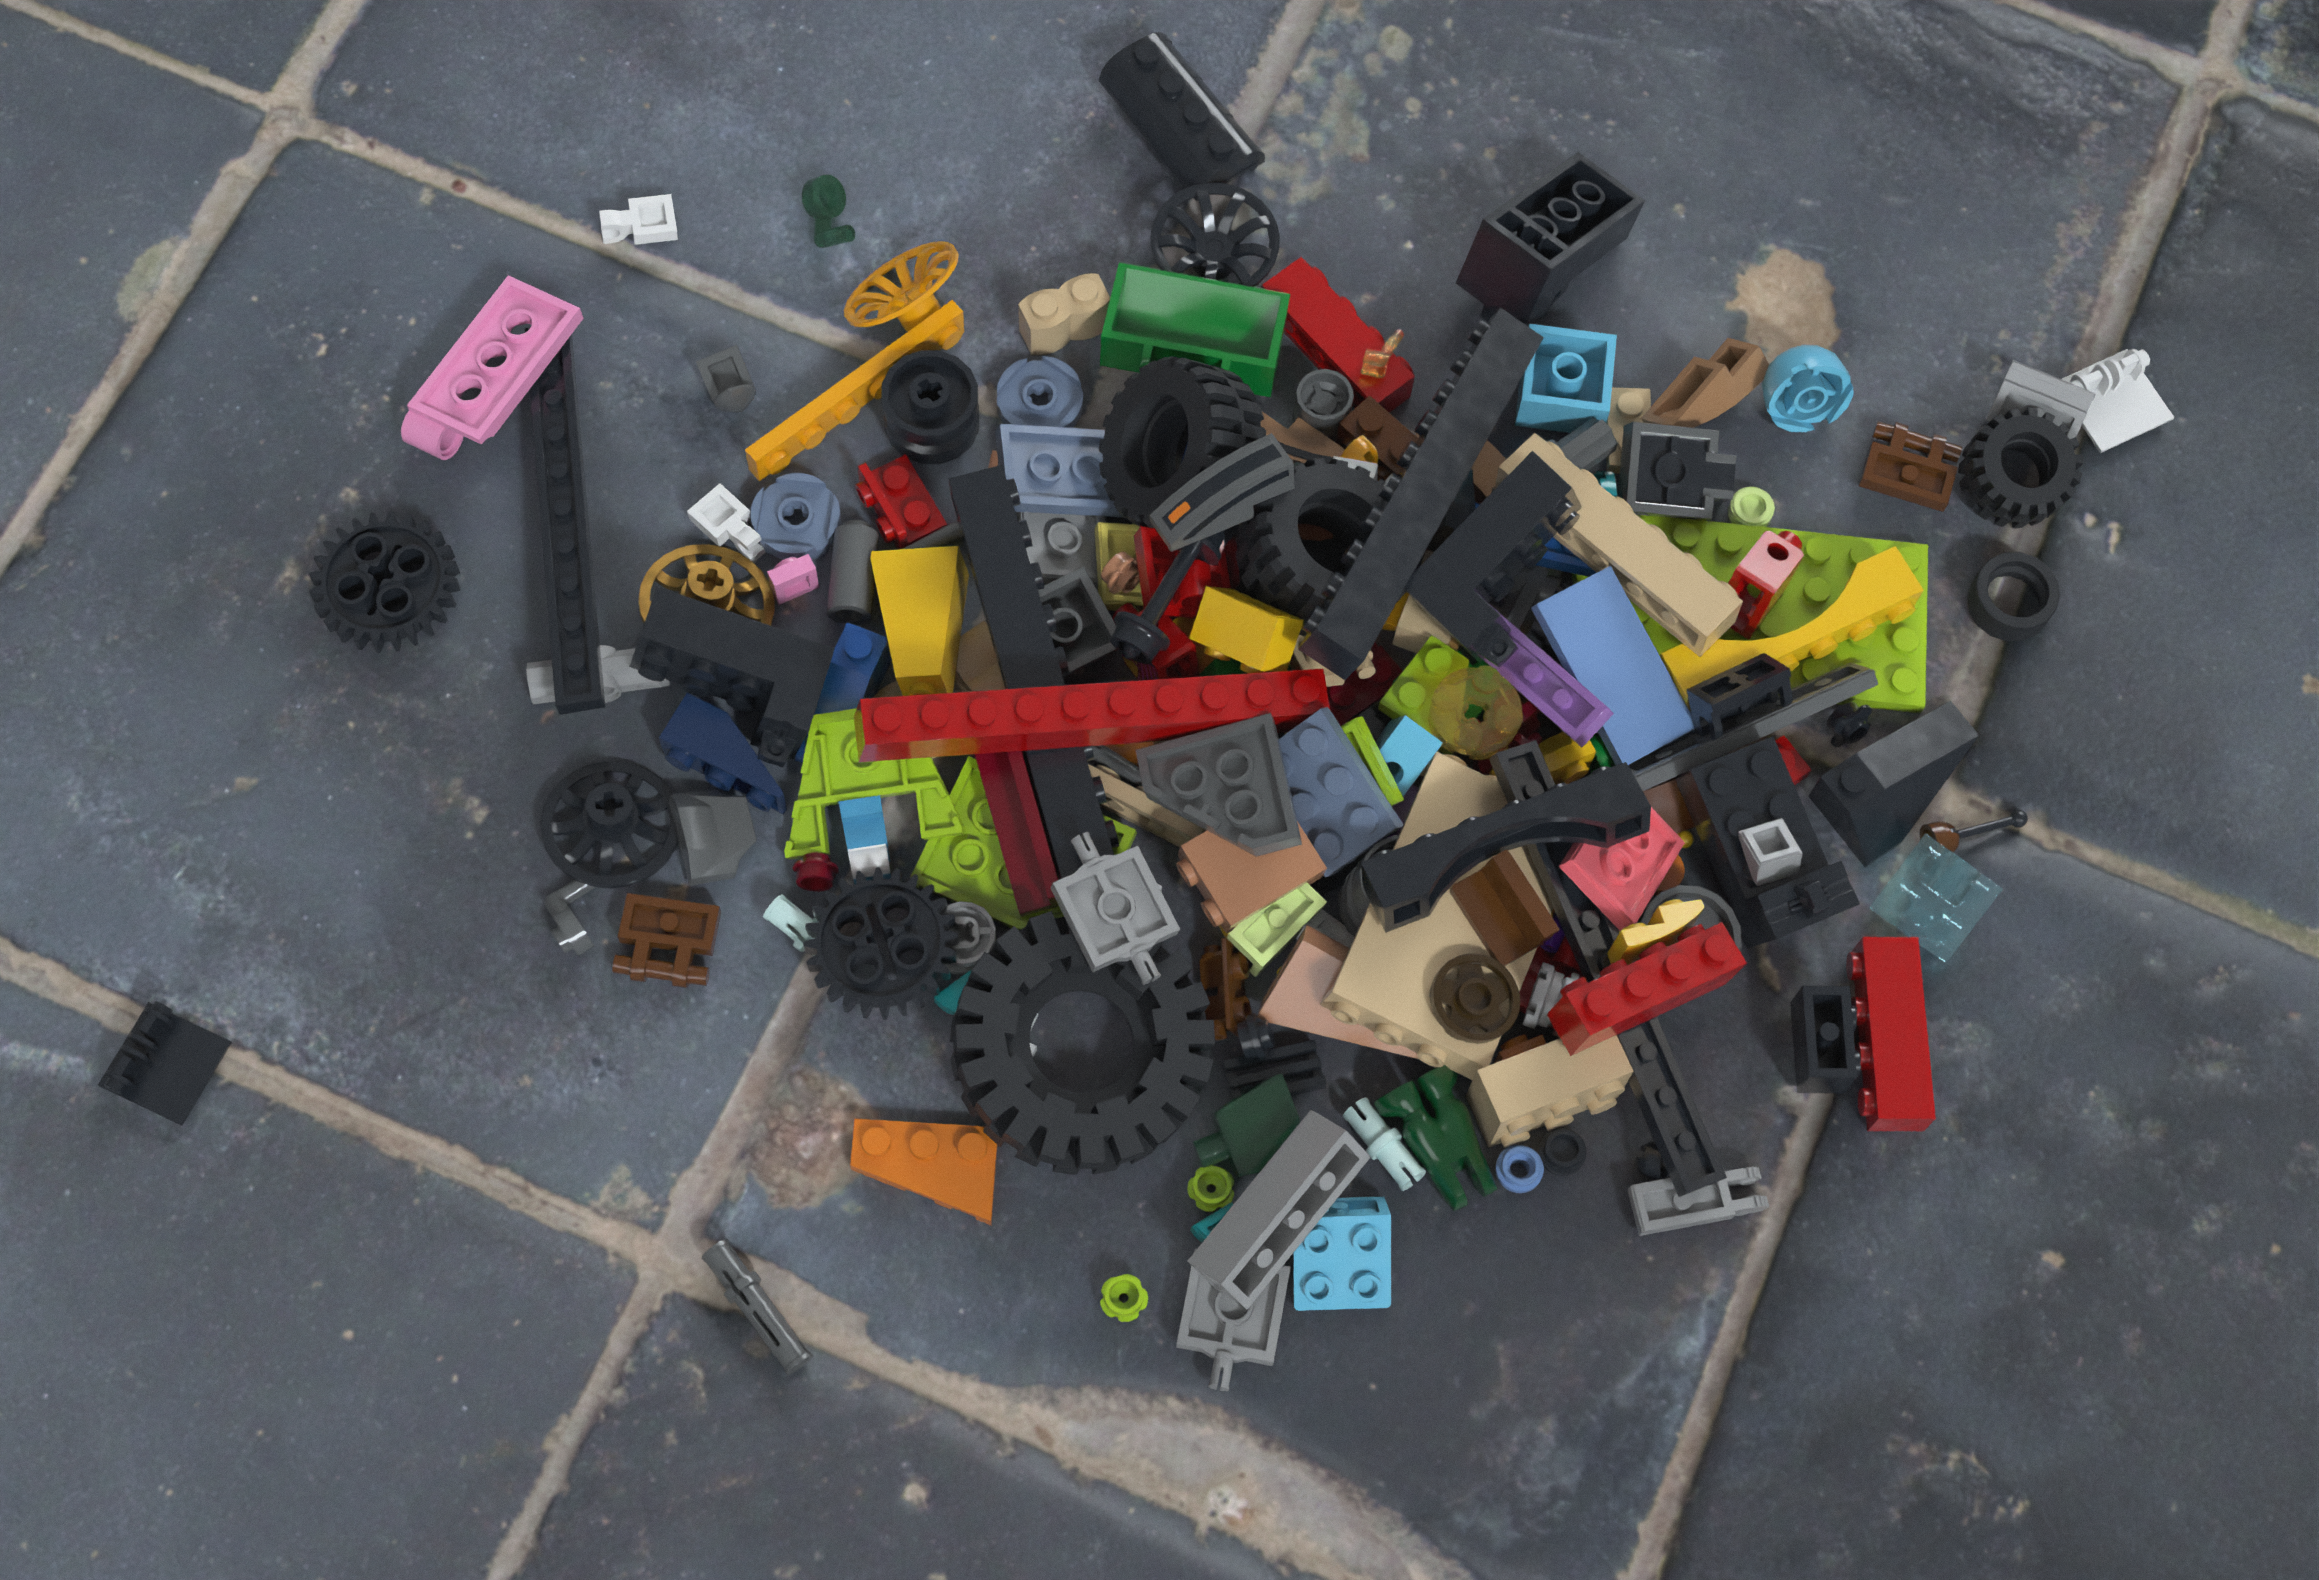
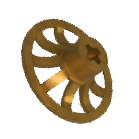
M701 544L677 548L653 563L646 572L640 586L638 605L643 623L652 602L650 601L651 588L654 581H656L661 586L669 590L680 592L678 594L729 612L731 610L735 614L770 626L772 624L775 607L774 595L769 581L752 561L742 554L725 547ZM695 555H713L722 557L720 563L716 561L697 563ZM683 558L688 578H673L662 570L671 563ZM735 562L743 567L753 578L743 583H733V576L730 572L732 563ZM760 589L764 610L750 608L741 603L736 596L747 595Z

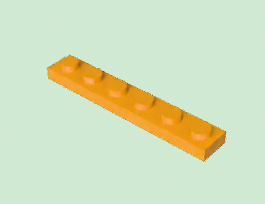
M953 300L949 301L746 448L745 453L750 472L759 482L770 474L776 475L782 472L789 465L791 459L805 448L809 450L820 444L825 438L826 433L838 424H847L852 421L864 405L874 398L881 399L882 382L889 368L903 356L920 350H948L956 345L964 333L963 310Z

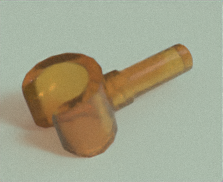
M1396 329L1386 344L1382 346L1381 351L1367 348L1360 373L1375 378H1384L1389 359L1393 354L1392 352L1404 338V332Z

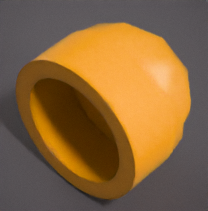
M1364 435L1357 437L1350 443L1340 456L1378 464L1379 459L1377 449Z

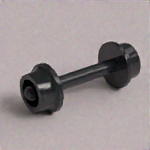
M1223 531L1177 549L1179 550L1178 554L1140 617L1124 611L1117 613L1114 618L1116 629L1110 642L1120 653L1125 655L1126 659L1130 658L1138 663L1151 664L1159 651H1166L1171 642L1166 634L1156 625L1195 560L1204 561L1209 565H1217L1222 557L1219 548L1225 538Z

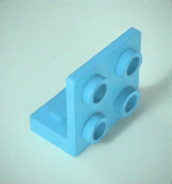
M1384 1196L1337 1198L1294 1251L1293 1304L1296 1310L1388 1308L1391 1306V1214Z

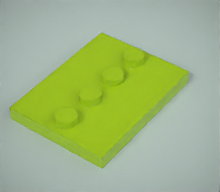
M968 756L950 793V797L965 826L966 834L928 840L910 877L914 874L918 875L920 888L923 889L932 884L935 888V895L953 903L971 902L984 908L994 921L1009 928L1015 926L1018 930L1026 927L1029 918L1051 911L1054 918L1064 917L1059 906L1023 917L1020 916L977 761L975 758ZM1103 815L1104 821L1113 820ZM1113 820L1119 840V847L1112 849L1114 855H1117L1131 848L1137 831L1132 827Z

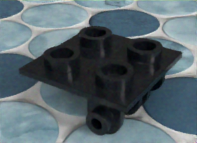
M155 1001L154 1004L148 1002L98 1086L183 1126L232 1042L172 1014L173 1010L160 1002Z

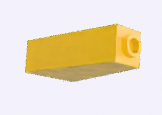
M959 546L871 551L870 560L895 678L902 695L953 693L969 573Z

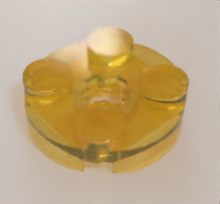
M1491 666L1463 668L1447 675L1435 689L1431 698L1428 722L1433 736L1443 742L1441 746L1453 754L1457 751L1463 755H1470L1469 759L1485 760L1498 752L1506 750L1510 746L1523 722L1522 704L1515 688L1509 681L1500 676L1497 669ZM1475 704L1476 706H1481L1486 711L1483 715L1484 722L1479 723L1476 718L1467 719L1464 716L1468 711V705Z

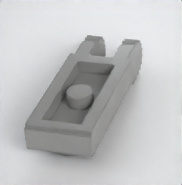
M1759 1167L1724 1171L1727 1176L1726 1179L1678 1197L1671 1178L1630 1186L1628 1194L1639 1236L1729 1220L1734 1216L1755 1213L1769 1208L1767 1196L1753 1195L1747 1198L1732 1200L1729 1187L1750 1185L1761 1179Z

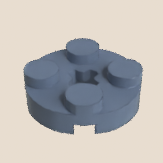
M1042 356V360L1027 362V358L1018 360L1010 365L999 379L997 385V413L1003 424L1074 428L1083 410V391L1079 376L1071 366L1054 357ZM1043 392L1049 394L1048 404L1043 406L1032 404V398L1030 397L1032 393L1038 396Z
M789 473L776 478V483L769 485L765 491L763 487L756 494L751 506V522L753 529L761 537L759 544L764 548L765 553L772 554L783 560L790 557L800 558L807 554L812 559H819L828 553L830 545L834 540L835 529L841 526V512L835 494L833 495L826 488V484L823 481L809 474ZM794 509H801L803 517L807 519L799 525H791L790 521L784 520V517L793 515Z

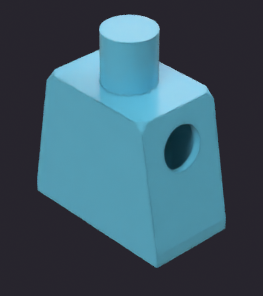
M1406 715L1390 720L1376 740V744L1402 796L1406 794L1443 744V742Z

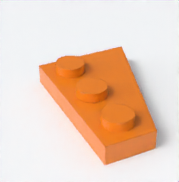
M854 1119L850 1162L852 1171L900 1190H908L934 1200L938 1205L948 1209L954 1208L992 1226L998 1145L983 1132L985 1126Z

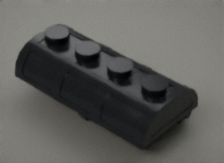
M1152 33L1128 45L1116 53L1102 69L1099 77L1101 85L1185 188L1204 183L1227 184L1244 173L1255 170L1258 165L1265 162V154L1251 140L1229 110L1222 105L1203 82L1200 75L1194 71L1164 33Z

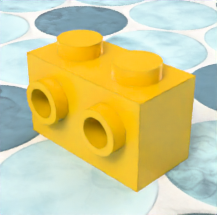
M1206 586L1189 639L1206 646L1204 653L1211 657L1230 661L1233 658L1241 662L1239 669L1246 673L1287 671L1304 620L1237 590Z

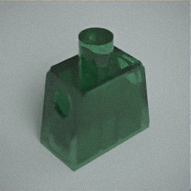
M1282 1073L1269 1076L1212 1111L1210 1114L1217 1132L1192 1143L1203 1169L1228 1159L1235 1176L1240 1177L1259 1173L1301 1122Z

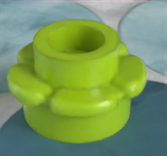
M1213 1165L1202 1166L1196 1170L1195 1177L1191 1178L1188 1182V1195L1196 1201V1206L1206 1212H1214L1216 1208H1223L1232 1202L1234 1198V1191L1232 1190L1234 1179L1223 1168ZM1214 1185L1216 1191L1213 1193L1208 1192L1207 1186Z
M1123 1274L1111 1277L1102 1286L1101 1293L1103 1298L1100 1301L1103 1312L1110 1318L1117 1317L1120 1322H1131L1138 1318L1140 1310H1144L1147 1307L1148 1293L1146 1289L1142 1288L1141 1281L1133 1275ZM1126 1294L1129 1299L1123 1303L1119 1300V1296Z

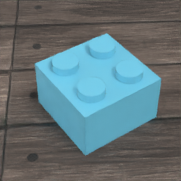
M1529 324L1532 330L1544 338L1519 381L1515 426L1571 433L1593 417L1607 422L1610 413L1617 335Z

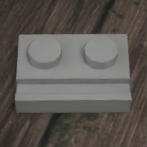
M2012 360L1986 416V420L1990 422L2000 413L2004 416L2011 409L2019 408L2022 414L2027 408L2038 409L2037 416L2042 417L2046 412L2054 415L2053 423L2057 426L2064 422L2070 428L2065 434L2069 439L2077 436L2096 394Z

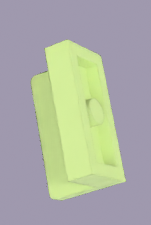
M1306 883L1239 923L1228 934L1227 939L1253 963L1250 973L1257 977L1299 935L1303 927L1323 909L1327 901Z

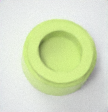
M1744 487L1733 495V500H1731L1728 506L1729 520L1733 524L1767 527L1775 510L1773 499L1766 491L1760 488Z

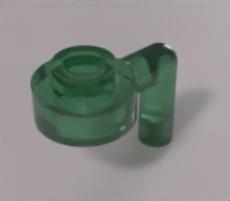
M821 175L809 179L802 189V203L807 213L815 219V245L819 248H827L853 241L855 239V230L851 225L831 228L832 218L839 216L846 206V193L841 182L832 175Z

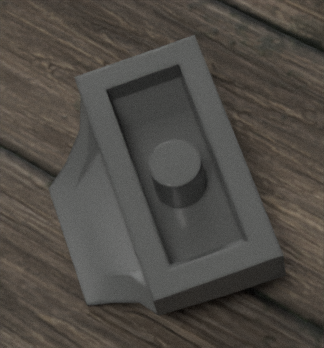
M716 789L671 794L669 805L689 886L735 878L740 859L757 842L746 796L726 795Z

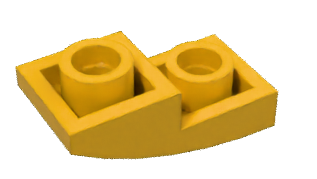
M1680 899L1666 901L1656 908L1647 926L1645 923H1635L1623 928L1607 953L1610 963L1613 964L1625 959L1629 965L1640 960L1638 955L1656 943L1664 942L1666 947L1677 943V937L1692 928L1703 911L1704 904L1702 900L1683 902Z

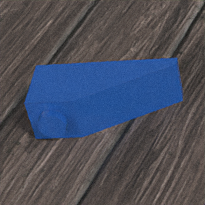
M846 623L835 646L814 715L855 709L860 699L873 698L876 695L892 661L887 637L851 623ZM808 733L795 755V760L801 763L804 758Z

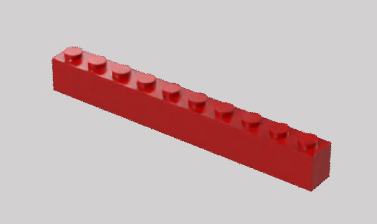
M1324 669L865 698L859 700L854 715L858 760L859 762L1170 741L1269 713L1273 716L1277 733H1285L1294 729L1319 709L1326 707L1330 709Z

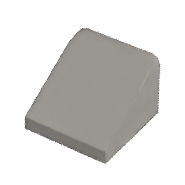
M1782 818L1739 831L1738 836L1751 876L1757 886L1798 874L1803 853Z

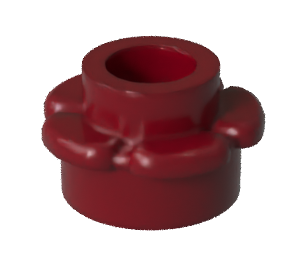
M818 852L805 854L803 861H796L792 868L794 872H797L796 885L804 890L814 892L831 889L834 878L839 873L838 866L831 862V858L826 854Z

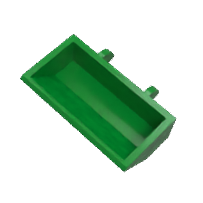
M1119 262L1101 334L1100 366L1140 373V368L1163 357L1186 358L1231 371L1241 377L1243 383L1249 385L1254 395L1271 398L1291 294Z

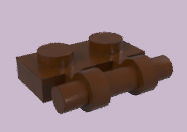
M1877 421L1872 437L1886 441L1888 445L1872 442L1867 453L1859 487L1944 512L1950 499L1958 467L1943 463L1941 460L1945 459L1957 463L1961 455L1962 446L1946 442L1947 437L1934 433L1930 437L1908 430V425L1895 422L1893 426ZM1903 447L1925 453L1926 456L1923 457L1903 451Z
M627 893L618 939L620 943L635 945L633 957L615 955L612 967L613 973L630 975V980L646 982L647 978L672 981V986L688 988L689 984L707 986L710 968L692 965L694 954L713 956L721 917L720 906ZM652 948L677 951L675 963L650 959Z

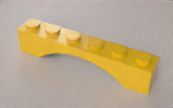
M1894 546L1857 563L1838 599L1819 617L1799 629L1776 637L1751 641L1718 639L1701 657L1682 643L1661 653L1660 658L1691 712L1687 694L1688 688L1762 653L1769 655L1789 667L1790 671H1793L1799 665V661L1813 656L1814 659L1823 658L1833 652L1840 642L1852 638L1854 642L1866 638L1881 623L1890 620L1892 624L1908 618L1915 612L1914 606L1924 590L1897 547Z

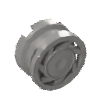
M956 902L949 904L948 909L942 915L954 914L956 925L948 931L958 933L959 944L948 948L956 951L957 963L943 964L952 974L964 975L975 967L984 952L989 953L996 942V929L992 917L984 908L971 902Z
M1543 962L1522 1025L1533 1029L1537 1025L1547 1028L1549 1024L1550 1027H1553L1547 1013L1562 998L1560 990L1569 983L1579 979V974L1572 972L1570 978L1566 977L1564 979V974L1555 971L1554 965ZM1553 1027L1552 1035L1559 1037L1558 1033Z

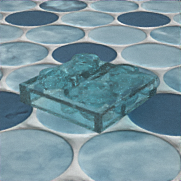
M1925 833L1869 908L1907 936L1919 937V944L1944 963H1947L2003 888Z

